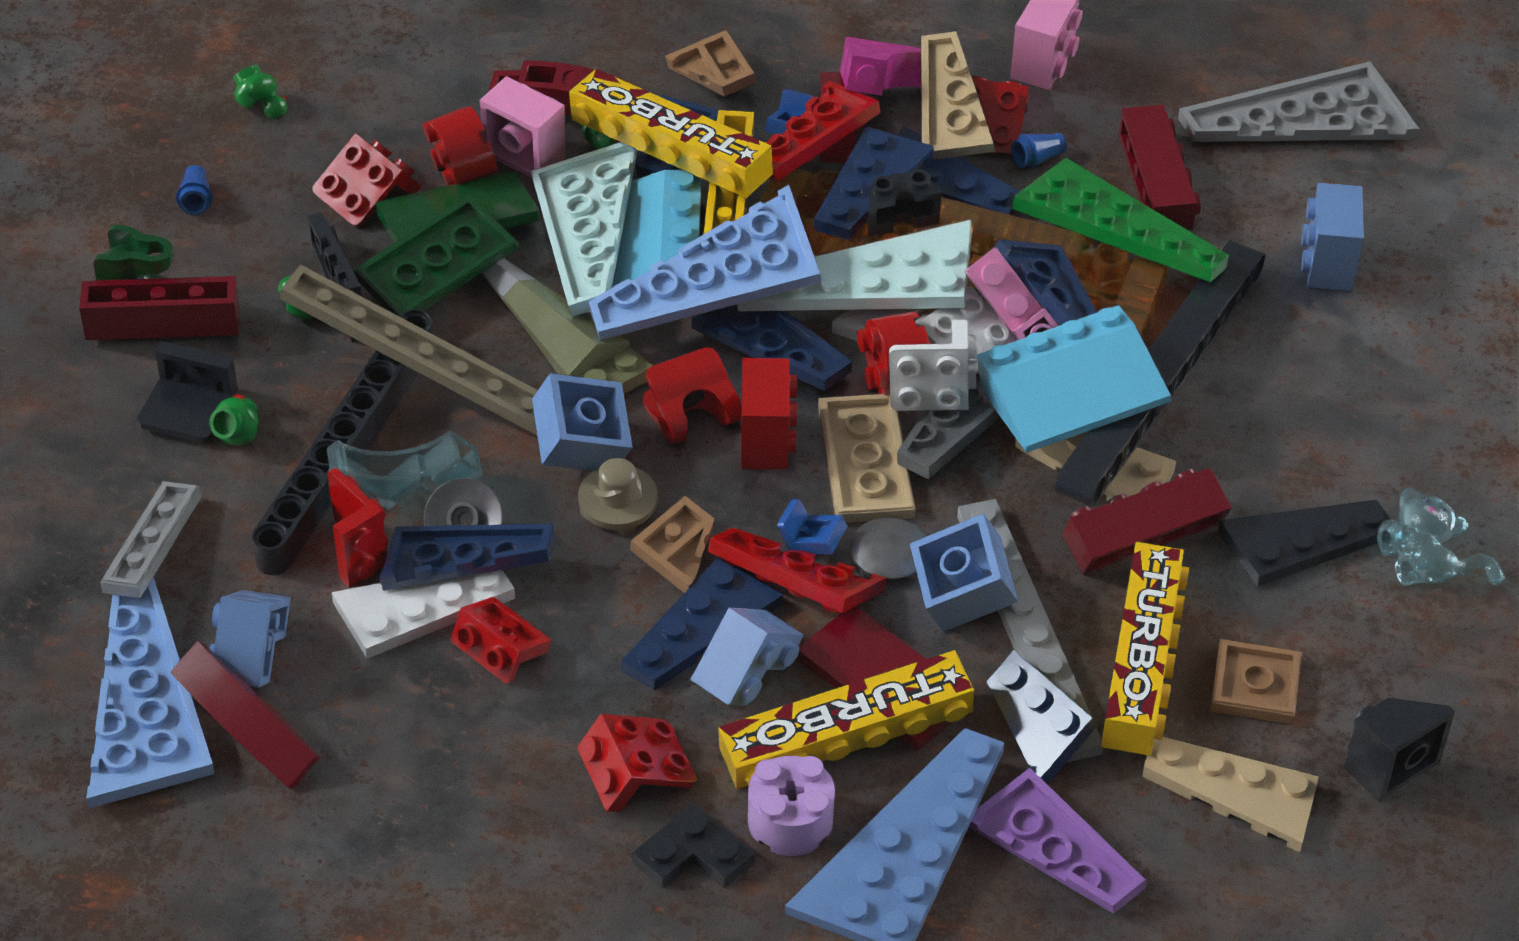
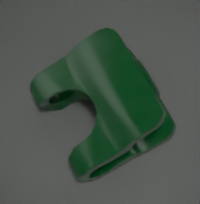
M116 224L109 228L108 240L110 249L104 254L97 255L93 262L96 281L168 278L159 275L169 269L174 259L172 244L166 238L142 234L138 230L125 225ZM152 253H161L157 256H149Z

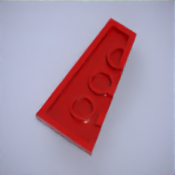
M828 81L822 87L823 94L819 98L812 97L805 104L806 111L800 117L792 116L785 123L787 130L783 134H774L766 142L772 147L773 174L768 179L775 182L784 179L789 173L804 163L813 160L816 155L831 145L838 143L855 129L864 126L869 120L881 113L879 101L859 92L848 91L844 86Z
M736 528L728 529L710 539L708 552L722 558L723 562L733 567H742L755 573V576L762 581L775 582L786 587L792 595L803 598L807 597L821 603L825 610L833 613H844L884 592L887 577L873 573L869 580L854 575L855 567L840 562H838L836 567L823 565L815 562L816 554L803 550L783 552L780 551L781 543Z

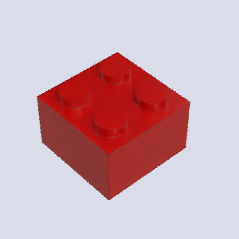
M742 358L741 469H788V453H796V430H789V427H797L796 401H790V398H797V375H790L789 359Z

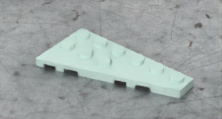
M622 142L531 171L572 317L591 312L589 301L612 288L638 151L636 148Z
M971 220L815 256L820 272V283L737 304L738 311L965 308L968 276L964 271L969 267L972 234Z

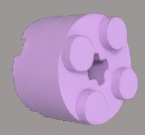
M782 756L771 760H762L755 767V772L750 779L748 788V827L752 837L758 843L760 840L770 846L771 852L783 856L804 855L818 848L819 842L826 836L828 838L831 833L835 787L831 776L824 769L822 761L814 756Z

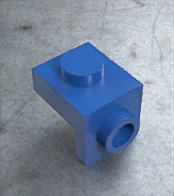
M785 89L782 92L779 110L767 118L765 132L783 134L787 130L785 123L792 116L800 117L806 111L805 104L812 97L816 96Z
M792 499L777 524L789 550H803L813 554H833L848 527L842 515H808L800 499Z

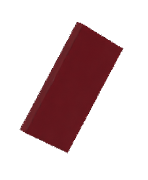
M857 606L844 613H840L799 646L800 650L797 656L798 660L836 689L926 660V658ZM940 722L930 725L921 733L915 735L905 733L898 737L916 751H919L952 722Z

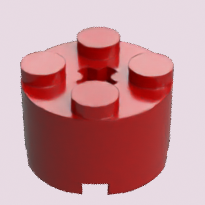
M472 106L460 108L422 123V128L430 144L433 143L435 147L429 150L432 162L437 170L444 168V171H441L446 186L459 185L484 178L497 171V163L490 141L486 142L482 133L485 129Z
M916 312L869 319L865 324V329L857 331L858 347L861 352H865L868 366L864 368V380L868 390L876 389L879 394H890L889 349L893 345L930 344L924 325L917 327L913 320L919 318Z

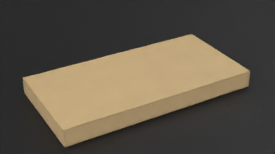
M890 394L819 398L818 409L835 515H842L846 523L869 522L870 520L884 517L915 519V504L909 470L897 464V451L904 441L899 413L891 407Z

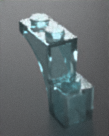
M451 430L431 442L405 450H363L347 445L339 440L327 448L330 465L329 471L337 468L345 476L350 475L353 477L360 490L369 499H376L385 510L392 508L421 485L426 491L433 493L442 484L454 479L469 478L478 480L483 477L477 447Z

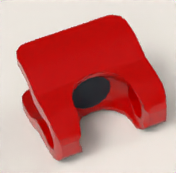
M709 347L702 348L648 368L646 381L651 389L644 393L643 405L657 424L666 442L670 445L687 440L688 422L685 413L690 410H706L712 413L718 422L724 426L740 421V399L728 378L718 353L714 349Z

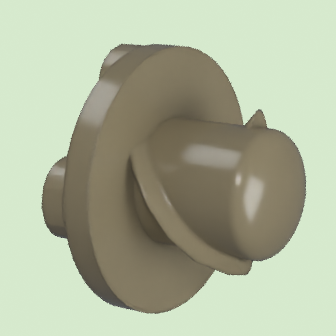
M613 458L605 461L600 468L584 478L578 490L580 515L594 525L615 530L620 534L633 533L637 526L652 516L657 507V488L652 478L644 471L634 467L630 461L622 458Z

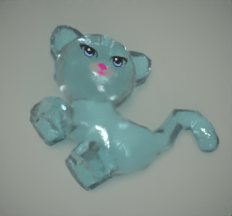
M1413 488L1403 490L1399 500L1401 507L1398 514L1399 521L1395 519L1383 521L1377 535V542L1384 556H1399L1395 563V571L1402 585L1446 583L1456 576L1467 575L1477 568L1486 570L1490 583L1494 586H1499L1504 581L1502 567L1494 557L1477 553L1467 559L1458 560L1455 553L1441 545L1449 541L1450 538H1457L1466 531L1469 524L1464 517L1454 514L1451 507L1436 496L1422 495Z

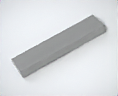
M165 481L161 483L100 581L102 593L135 598L142 597L201 499L200 486Z

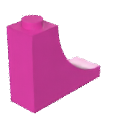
M846 37L840 73L846 90L882 96V92L889 88L922 87L921 48Z

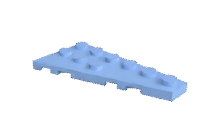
M154 577L141 598L112 594L108 625V647L105 649L104 678L101 680L95 726V748L91 758V779L86 797L88 808L215 774L191 694L170 673L180 659Z

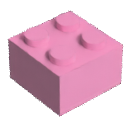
M1079 0L1029 1L1015 25L1011 79L1050 90L1056 78L1063 77L1068 57L1075 56L1080 38L1075 36L1083 15V11L1078 9Z
M507 76L480 99L481 123L485 129L482 133L486 142L490 141L497 161L532 178L531 171L566 159L564 104Z

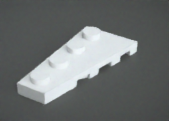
M503 570L383 591L381 583L332 592L333 604L367 659L456 623L461 607L493 596L502 603L515 599L514 587Z

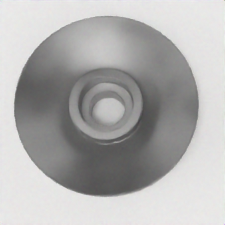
M469 478L454 479L442 484L430 496L424 510V526L461 525V517L465 513L472 514L473 521L471 525L502 524L503 513L501 504L496 494L485 484Z

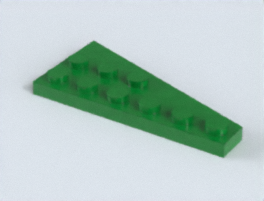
M1068 158L1063 159L1014 196L1012 208L1014 210L1211 282L1227 268L1228 254Z

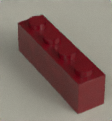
M1164 104L1122 108L1118 135L1140 202L1186 230H1193L1195 214H1200L1201 201L1199 193L1193 192L1191 170L1189 167L1184 166L1183 146L1181 143L1176 142V129L1173 118H1168Z
M236 276L82 281L79 310L85 340L239 335L240 303Z
M1211 467L1198 472L1195 469H1189L1177 475L1173 481L1161 484L1160 481L1152 482L1143 487L1137 494L1128 497L1126 494H1119L1098 508L1092 509L1091 506H1086L1076 510L1070 515V520L1062 535L1084 575L1133 557L1136 542L1163 546L1218 526L1219 520L1225 519L1232 507Z

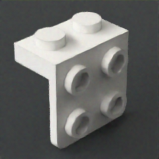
M971 286L967 288L965 308H938L931 314H924L915 321L917 327L924 325L930 344H952V320H968V335H976V355L986 352L995 346L1017 341L985 300ZM977 357L976 359H968V366H976V374L979 373Z
M952 320V344L893 345L889 349L890 402L892 409L897 411L969 410L968 389H976V366H968V359H976V335H968V320Z

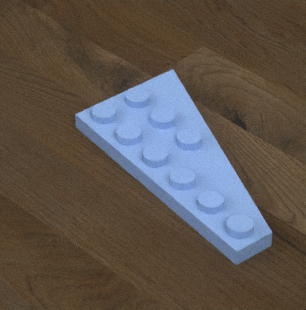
M789 185L779 190L778 196L765 204L760 201L751 206L749 213L734 222L727 220L679 248V254L665 262L659 260L650 265V271L634 280L626 279L590 300L589 306L599 340L820 283V272Z

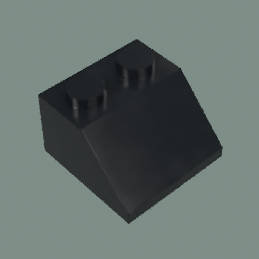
M1387 698L1374 707L1372 705L1366 706L1358 713L1354 720L1355 727L1352 739L1348 744L1349 751L1344 768L1376 800L1381 801L1441 762L1455 711L1448 705Z

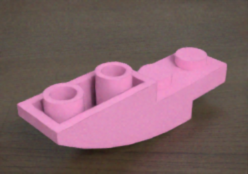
M997 248L990 250L964 271L985 298V302L1017 340L1026 338L1032 333H1040L1058 326L1048 311L1039 305Z

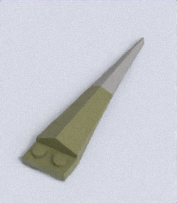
M502 259L481 273L519 320L557 374L622 382L624 394L647 382L646 372L653 365L634 351L627 339L618 335L599 340L592 316L583 313L572 317L565 298L515 265Z

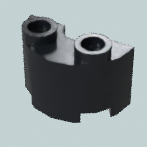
M913 170L910 173L879 176L873 180L868 202V237L893 233L894 226L899 223L910 224L914 229L939 224L942 191L936 183L930 180V175L927 172Z

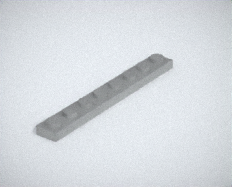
M996 499L958 506L957 518L960 523L984 513L1002 539L1018 602L997 611L1013 649L1091 716ZM1097 728L1067 762L1102 755V739Z

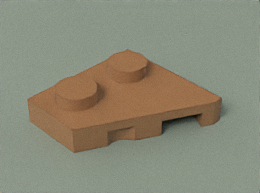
M727 30L665 56L669 69L724 97L756 83L753 70Z
M684 496L631 540L630 551L685 593L695 582L713 530L715 518Z

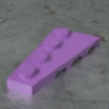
M1031 768L1027 769L978 807L968 827L1113 914L1146 888V880Z

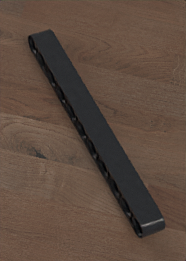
M1229 240L1222 249L1223 252L1229 255L1227 268L1211 282L1203 279L1199 280L1149 348L1148 352L1171 395V399L1258 279L1264 266L1265 253ZM1168 403L1088 431L1063 465L1056 481L1055 491L1085 505L1094 507Z

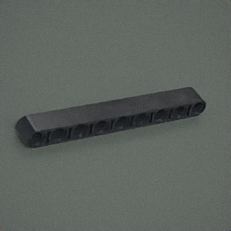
M409 309L399 316L433 334L432 319L428 312L421 309ZM377 350L375 351L252 533L256 567L260 572L267 575H279L292 565L331 506L328 471L337 468L345 476H351L418 375L417 371Z

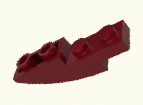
M524 60L521 70L494 71L488 92L507 76L564 104L565 115H571L569 91L595 69L560 62ZM619 78V79H621V80H623V81H625V82H628V83L634 85V83H631V82H629V81H627V80H624V79H622V78Z

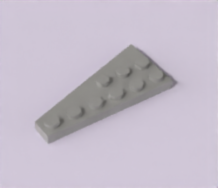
M1370 61L1179 109L1178 120L1193 142L1418 139L1420 130Z

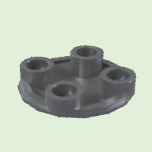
M884 517L870 520L859 527L851 538L850 553L855 564L860 567V574L863 578L870 580L874 573L891 580L905 577L915 579L918 578L910 543L926 536L915 524L903 519Z

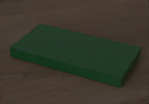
M514 171L475 179L459 185H448L375 202L376 213L393 243L469 194L504 229L539 221V209Z
M469 194L354 268V274L358 282L391 313L400 316L409 309L425 311L516 251L518 241Z

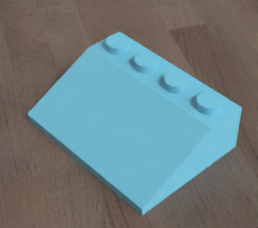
M663 170L632 181L612 287L626 279L634 280L650 271V265L659 260L663 262L679 254V248L700 237V177L685 170Z
M1119 305L1112 308H1104L1098 313L1078 320L1067 321L1060 326L1040 333H1032L1026 338L1006 345L995 346L986 352L976 355L982 392L1026 453L1172 402L1171 395L1135 324Z

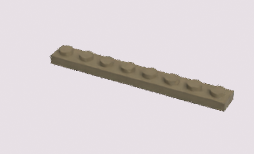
M301 264L282 287L279 299L537 435L532 398L537 393V389Z

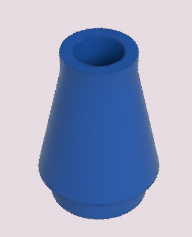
M1061 133L1021 134L1018 139L1012 142L1011 154L1018 167L1032 169L1057 155L1065 153L1067 143Z
M193 165L185 170L184 178L176 193L177 204L189 215L204 213L213 201L212 192L206 178V171L201 166Z

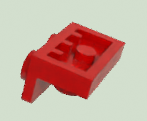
M494 596L461 607L451 636V642L505 684L514 681L520 663L546 654L551 643L550 638Z

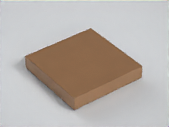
M1220 639L1210 712L1293 725L1302 652Z

